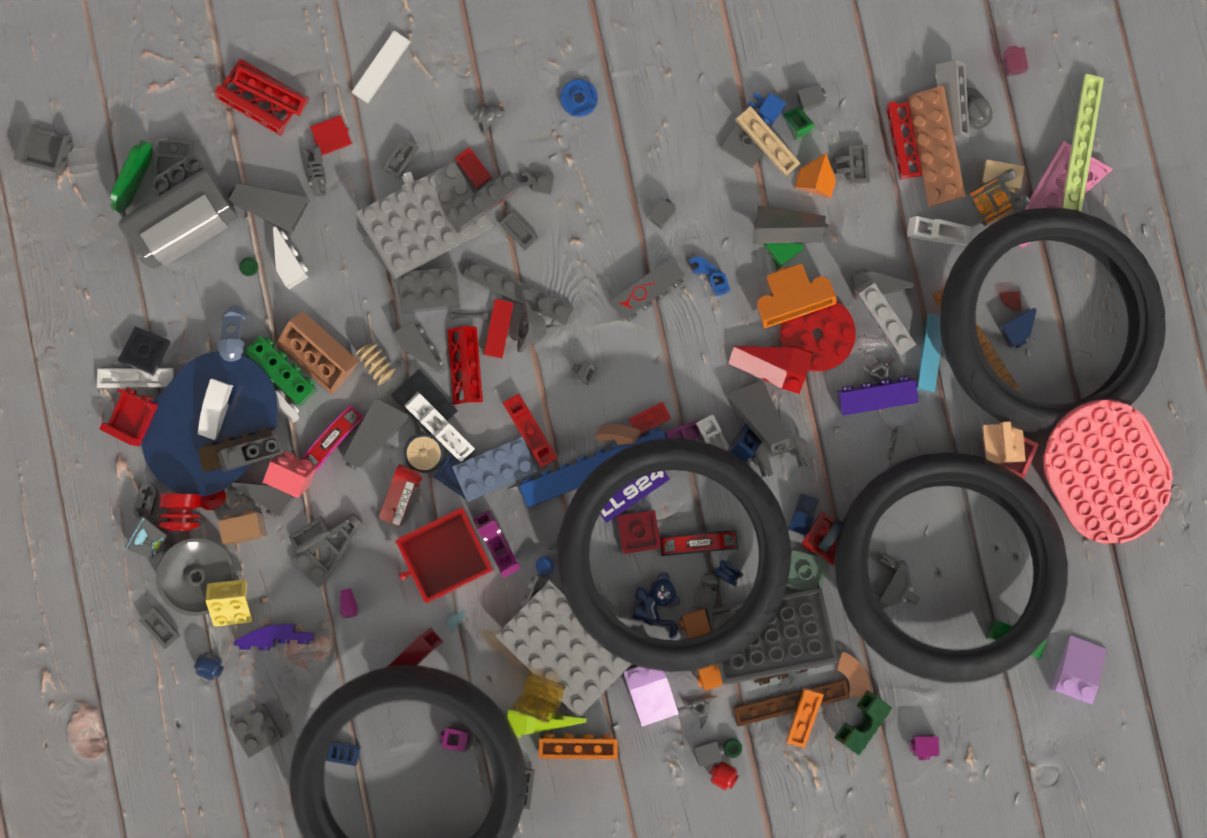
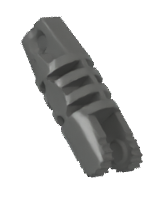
M317 146L313 148L315 161H313L310 149L304 150L309 184L313 189L314 196L326 195V177L321 148Z

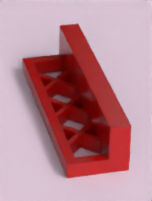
M896 101L888 102L886 112L899 179L923 176L909 102L896 104ZM899 108H905L906 116L903 120L899 118L897 110ZM902 125L909 129L910 134L907 138L902 135ZM905 143L913 147V153L910 157L906 155ZM909 161L916 165V173H910Z
M460 326L447 329L453 405L482 403L483 395L477 327ZM458 332L459 334V340L457 342L455 341L454 333ZM458 351L460 353L459 361L456 360V354ZM459 370L462 372L461 380L458 379ZM461 389L463 390L464 399L460 400L459 392Z

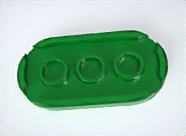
M141 140L139 145L136 144L131 149L110 195V200L113 201L110 204L112 210L122 213L130 206L152 158L153 148L150 143Z

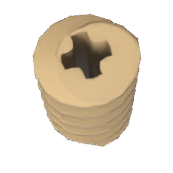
M377 343L368 344L355 355L361 356L359 360L360 362H365V368H370L368 371L370 375L375 374L373 379L374 381L379 380L377 384L379 386L390 379L396 369L388 368L391 362L384 363L387 357L386 355L379 356L382 352L381 349L375 351Z

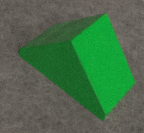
M800 106L783 114L795 141L813 132L815 125Z
M764 243V248L779 267H782L801 253L804 245L793 243Z

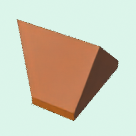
M826 153L799 170L794 188L831 198L836 178Z

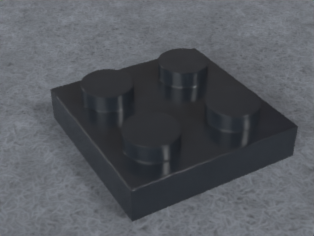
M135 326L118 361L154 376L171 342L168 339Z

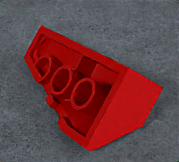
M734 345L728 364L781 389L800 394L813 352L796 346L758 347Z

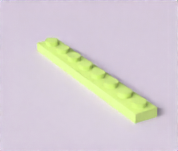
M1090 74L1083 76L1061 208L1082 212L1104 81L1102 77Z

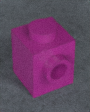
M912 736V740L909 741L910 752H913V755L918 757V760H930V756H939V736Z

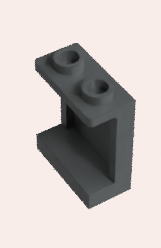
M24 123L14 160L19 164L63 175L64 170L68 167L69 161L67 158L69 152H72L74 147L73 138L67 134L61 135L45 131Z

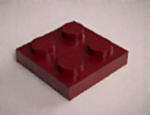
M655 510L617 516L623 554L661 548Z

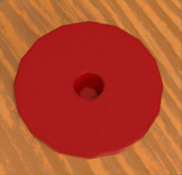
M225 490L212 495L201 496V507L205 510L218 509L226 500Z

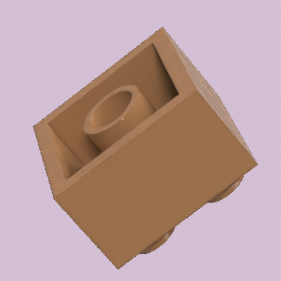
M245 511L239 517L234 514L223 516V520L218 521L222 543L226 545L267 537L263 514L257 513V511Z

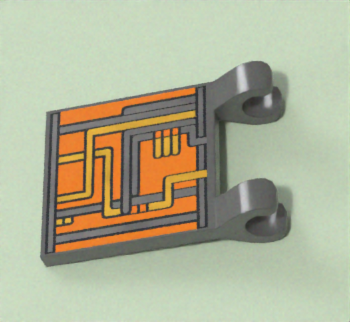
M1008 169L1000 176L966 194L984 227L1030 203L1026 194L1014 201L1004 182L1016 177L1013 169Z

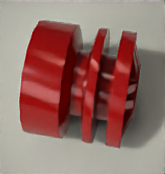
M160 494L159 507L168 509V513L159 514V518H168V522H159L158 527L170 531H189L200 528V523H191V519H200V515L192 514V509L201 508V495Z

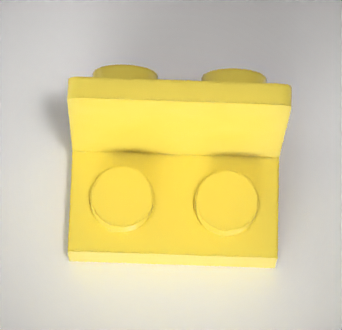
M246 579L207 584L206 603L214 626L252 622V616L246 599Z

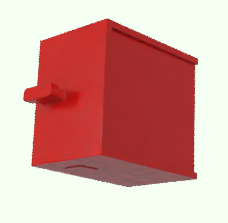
M460 508L395 540L409 569L406 572L400 573L399 577L401 580H405L412 575L425 603H431L495 571L464 508Z

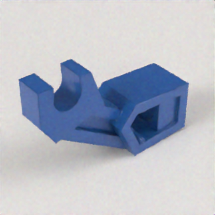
M697 256L689 259L690 264L697 263L699 266L693 270V274H706L710 277L709 282L716 297L730 292L725 273L714 267L703 257ZM713 277L721 278L723 283L716 286Z

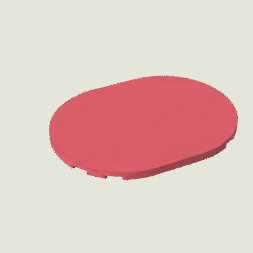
M1102 399L1087 402L1066 414L1056 425L1048 439L1044 453V471L1047 482L1066 518L1080 534L1103 544L1124 543L1146 533L1161 518L1160 515L1165 506H1168L1172 493L1170 492L1171 481L1173 480L1172 470L1152 427L1139 411L1116 400Z

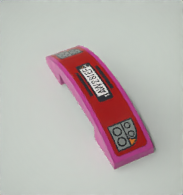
M350 405L322 433L301 460L305 459L312 462V465L317 467L316 473L351 431L353 432L363 421L364 416Z

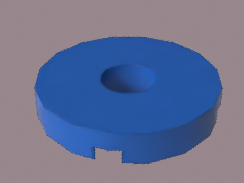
M575 79L565 84L561 91L560 100L566 113L574 117H584L593 112L597 106L598 96L595 87L590 82ZM576 94L584 96V100L580 103L575 102L573 98Z

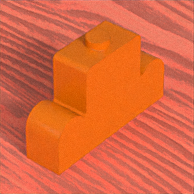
M798 264L789 268H781L778 272L767 275L768 288L772 297L769 295L760 297L757 307L760 320L765 329L835 305L836 295L828 278L820 276L810 283L803 265Z

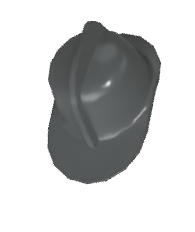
M967 87L969 126L974 129H982L992 120V108L978 90Z

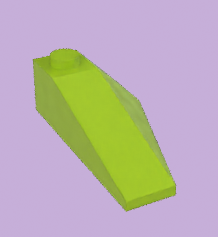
M509 708L507 719L518 738H521L522 734L527 735L585 723L587 718Z

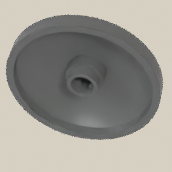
M188 538L172 545L161 557L156 571L157 588L165 603L175 611L190 616H200L209 613L206 603L208 583L235 581V568L229 554L217 543L204 538Z

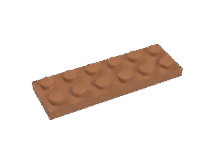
M937 86L908 96L929 207L965 198L944 86Z

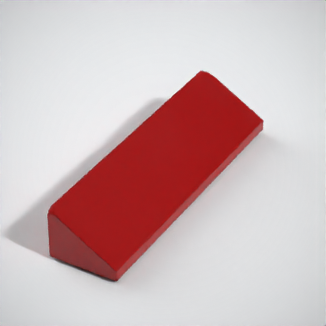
M245 65L238 66L232 81L233 84L298 116L301 115L310 99L308 96Z

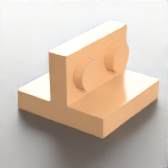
M1011 422L982 426L985 459L994 463L1026 461L1022 430L1011 426Z

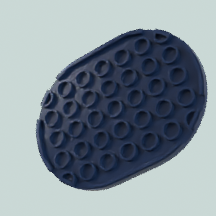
M219 351L203 354L191 360L176 374L154 402L158 404V407L142 440L144 458L154 476L167 488L177 493L207 496L229 488L233 482L235 483L239 480L251 464L223 472L222 469L203 472L198 449L204 448L203 444L215 442V445L222 443L221 440L233 437V440L239 439L240 435L244 433L259 434L258 430L263 428L276 430L279 399L272 379L258 363L244 355H241L240 359L230 362L224 360ZM210 379H216L233 385L227 402L229 406L217 440L198 434L200 415Z

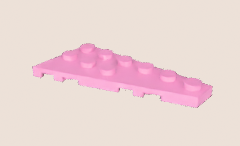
M1065 141L1061 143L1030 197V203L1023 210L1061 208L1072 145ZM1093 157L1090 159L1085 194L1113 170ZM1030 242L1024 243V244H1020V245H1018V246L1021 247V248H1024V247H1026Z

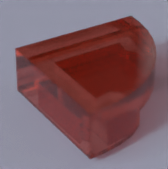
M1020 291L1000 293L1002 302L1008 308L1015 311L1022 310Z

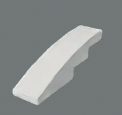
M419 392L404 405L460 462L475 449Z

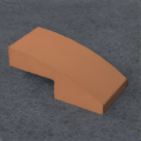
M606 424L601 425L596 433V438L598 441L615 439L617 445L635 443L641 432L639 429L630 426Z

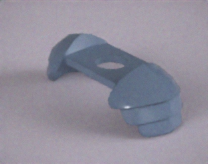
M237 305L229 307L221 318L223 322L220 341L217 346L222 358L230 362L241 358L244 342L240 340L242 319H248V314L245 310ZM231 325L237 327L233 333L226 332V329Z

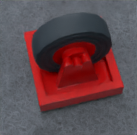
M821 512L801 542V545L833 566L837 539L842 531L843 522L839 519L834 520L824 512Z

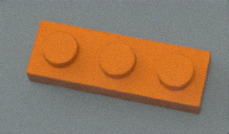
M804 687L786 737L788 744L806 747L824 695L822 692Z

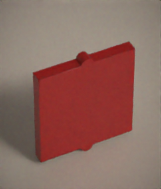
M341 115L310 127L315 139L314 143L321 148L322 156L352 145L348 134L349 129L345 127Z

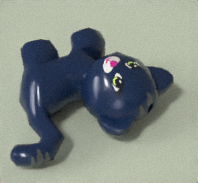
M663 572L651 584L649 593L643 587H637L635 598L641 602L640 605H634L633 617L642 620L649 626L670 627L671 630L668 636L670 639H675L678 634V625L673 620H661L657 611V606L669 605L673 607L680 604V598L676 595V589L670 581L668 573Z

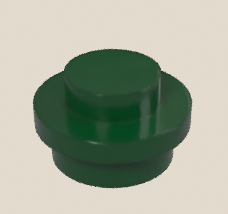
M251 257L242 259L239 264V270L245 276L255 275L259 268L257 261Z
M735 738L727 739L723 744L724 754L730 758L738 757L742 752L740 741Z

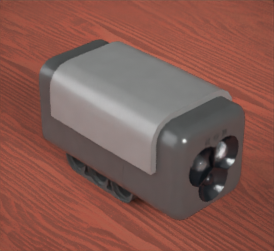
M191 155L156 176L152 180L151 186L157 198L119 221V227L140 261L149 268L155 269L162 264L164 266L169 265L229 227L228 223L236 219L238 215L205 164L197 156ZM199 162L198 168L191 170V165ZM182 172V177L179 180H175V175ZM166 182V187L163 190H159V185Z

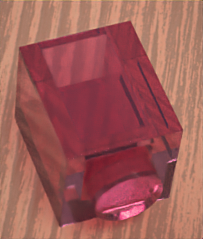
M1011 46L1002 54L1006 77L1025 74L1029 69L1024 47Z

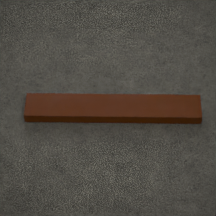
M846 679L809 688L824 694L820 706L850 698ZM803 690L733 707L737 726L796 712Z

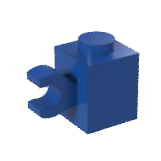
M754 93L753 97L758 102L754 104L749 101L748 106H751L753 109L760 108L757 114L767 125L773 126L784 109L786 102L772 93L768 95L766 100L759 94Z

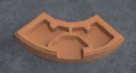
M841 651L836 670L843 673L847 678L850 686L849 694L862 698L867 690L870 691L867 673L857 659Z

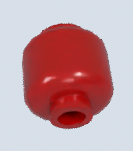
M721 761L718 765L714 763L709 772L712 775L711 783L724 791L728 790V788L732 789L739 777L737 769L725 761Z

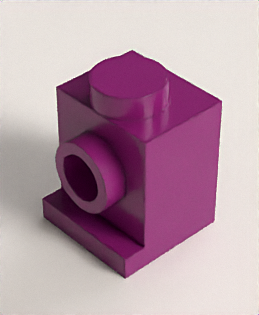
M446 727L445 731H441L439 742L443 743L442 748L465 752L470 731ZM456 735L458 741L453 742L451 736Z

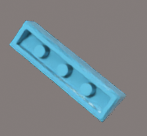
M932 313L927 314L916 382L917 390L935 392L942 349L940 316Z

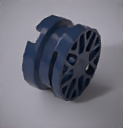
M722 559L719 563L720 566L715 568L713 572L727 583L732 584L733 587H736L738 584L737 580L741 579L744 574Z

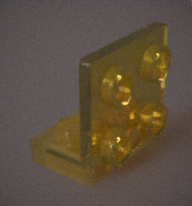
M530 672L527 676L523 693L514 703L512 709L520 714L534 717L540 722L549 723L561 706L566 686Z

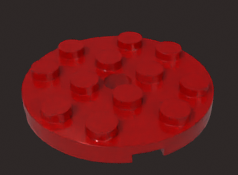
M836 301L835 305L782 322L779 327V340L782 347L796 346L813 352L808 371L812 372L828 371L840 365L850 355L856 339L854 320L849 311L838 301ZM819 328L822 331L823 336L820 339L813 337L812 331Z

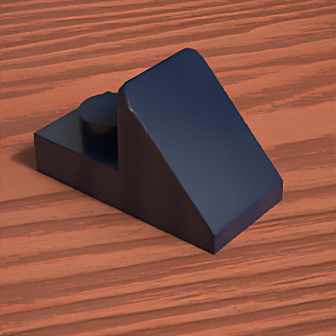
M800 493L788 530L806 536L814 520L813 516L819 499Z

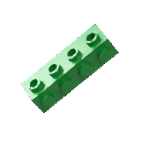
M259 336L244 353L258 363L268 373L270 378L301 407L317 391L314 388L316 384L308 376L304 378L300 374L302 370L295 363L289 364L286 361L289 357L281 350L277 352L273 348L275 344L268 337L264 339Z

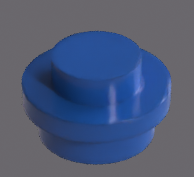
M542 556L536 561V570L541 575H549L554 571L555 563L552 558Z

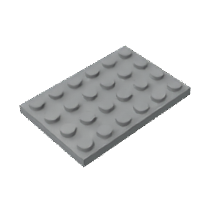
M455 162L356 212L357 218L394 279L493 227L487 214L459 233L447 220V216L452 209L474 195Z
M551 580L495 635L577 717H580L631 665V663L608 652L585 631L570 609L565 594Z

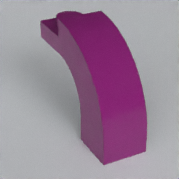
M490 510L473 518L472 520L503 578L521 569Z

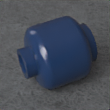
M205 652L203 655L200 654L193 667L196 669V675L209 681L214 680L216 676L220 677L224 669L221 666L222 659L209 652Z

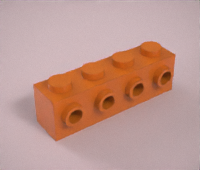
M545 733L543 737H539V759H617L618 739L613 738L614 734H602V737H594V734H582V737H575V734H563V737H555L553 733Z

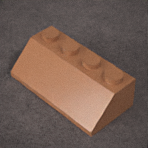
M304 311L288 322L276 342V345L331 395L352 374L359 363L351 353Z

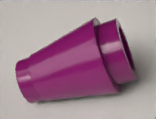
M352 589L341 590L340 614H342V618L358 616L357 611H359Z

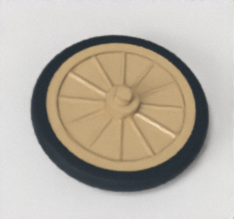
M419 433L412 436L406 442L404 459L411 469L421 473H429L441 465L444 459V448L434 435Z

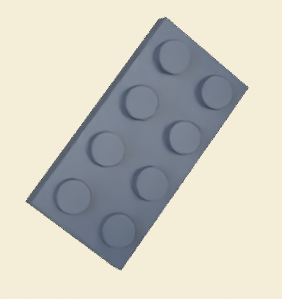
M523 436L452 467L467 502L538 472Z

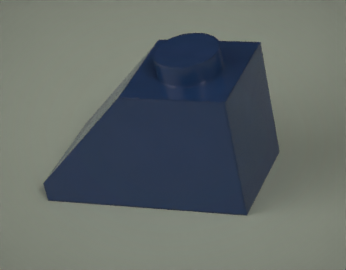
M1035 307L998 328L1010 348L1013 346L1019 348L1027 343L1025 339L1031 335L1037 311Z
M746 423L728 448V452L736 455L745 463L755 454L759 442L757 435Z

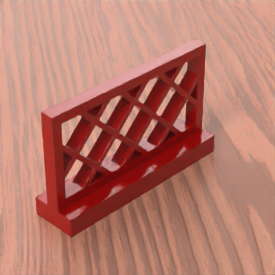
M240 58L222 85L216 88V99L277 135L282 136L286 125L294 113L281 107L274 108L273 103H271L272 108L263 110L260 108L259 102L267 100L257 98V95H255L256 99L246 100L243 97V93L249 91L241 89V87L233 91L226 88L233 81L239 65H245L283 84ZM286 110L287 116L283 121L276 117V111Z

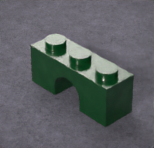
M868 690L856 705L863 713L860 723L851 726L845 722L834 737L857 755H860L866 748V745L892 709L890 705Z

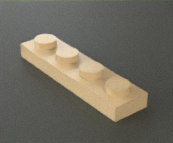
M751 106L735 119L785 177L800 164Z

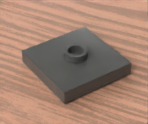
M738 122L721 146V149L752 169L763 154V151Z

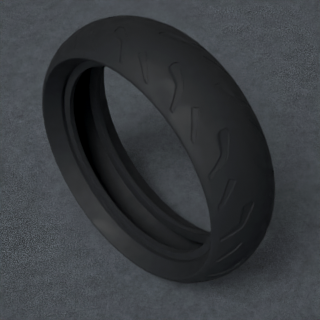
M400 665L376 669L346 682L332 692L317 707L305 724L293 753L289 785L294 818L303 838H349L337 824L327 802L324 785L326 758L335 736L349 721L372 707L393 701H418L438 706L457 716L476 734L491 764L494 789L490 810L478 831L471 838L513 837L523 812L526 797V771L522 750L510 722L501 709L489 696L467 680L447 671L418 665Z

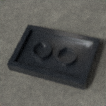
M420 369L391 394L415 422L429 434L432 433L404 406L417 392L447 421L458 412Z

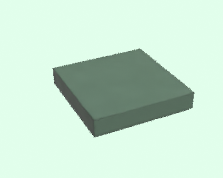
M791 549V568L787 588L802 592L822 588L828 562L817 555Z

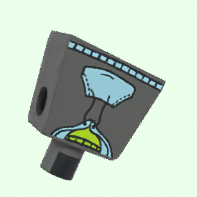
M144 513L124 549L154 559L158 551L165 553L172 546V544L165 541L169 531L158 527L159 523Z

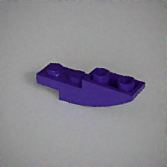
M296 624L274 625L260 628L234 641V646H239L240 650H251V646H258V650L270 651V647L276 646V639H278V643L289 644L290 640H298L297 644H309V641L315 640V632H296Z

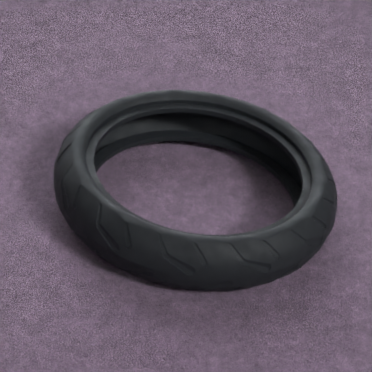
M1028 209L992 223L966 246L955 261L946 281L941 300L940 334L946 359L959 385L981 409L1001 423L1011 422V426L1033 434L1050 436L1056 425L1066 414L1087 402L1105 399L1120 401L1129 406L1132 405L1148 386L1154 375L1165 342V307L1156 275L1145 256L1116 227L1100 218L1073 209ZM1033 241H1057L1080 248L1096 258L1110 272L1123 295L1128 316V335L1122 358L1116 370L1099 389L1076 402L1053 404L1022 395L1007 385L995 373L980 346L976 329V306L981 286L994 264L1006 252L1020 244Z
M684 438L657 439L643 442L621 450L600 464L575 492L564 515L558 540V569L561 585L569 607L581 626L597 643L611 654L633 665L663 672H684L707 668L730 659L749 646L774 618L783 600L791 568V546L787 523L777 498L766 482L736 455L709 443ZM660 471H688L706 476L721 484L739 500L747 511L753 523L758 541L759 560L757 575L753 588L742 607L732 618L717 629L707 634L684 640H665L650 637L631 629L621 622L601 599L595 587L590 569L589 551L592 532L607 502L630 482L642 476Z
M952 452L924 454L900 462L882 472L867 484L851 504L843 520V528L837 539L834 564L838 593L845 613L859 636L873 651L892 666L914 676L943 683L975 682L1000 675L1014 668L1031 656L1050 634L1060 615L1066 597L1068 584L1066 548L1062 532L1050 508L1035 489L1019 475L1002 465L980 456ZM942 486L968 489L996 502L1007 511L1020 527L1026 538L1032 558V588L1022 615L1014 626L1001 638L989 644L970 649L935 647L923 643L902 631L880 606L871 586L868 572L870 540L878 520L887 509L913 492Z

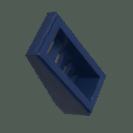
M333 741L326 761L357 766L361 747ZM334 747H338L336 757H332ZM342 748H346L344 759L340 758ZM350 749L354 750L352 761L348 760Z

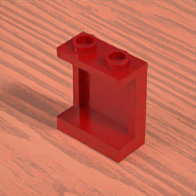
M126 386L125 389L118 388L117 391L121 393L109 422H102L99 430L129 445L139 447L158 404L152 402L153 398L142 394L140 396L136 394L137 390Z

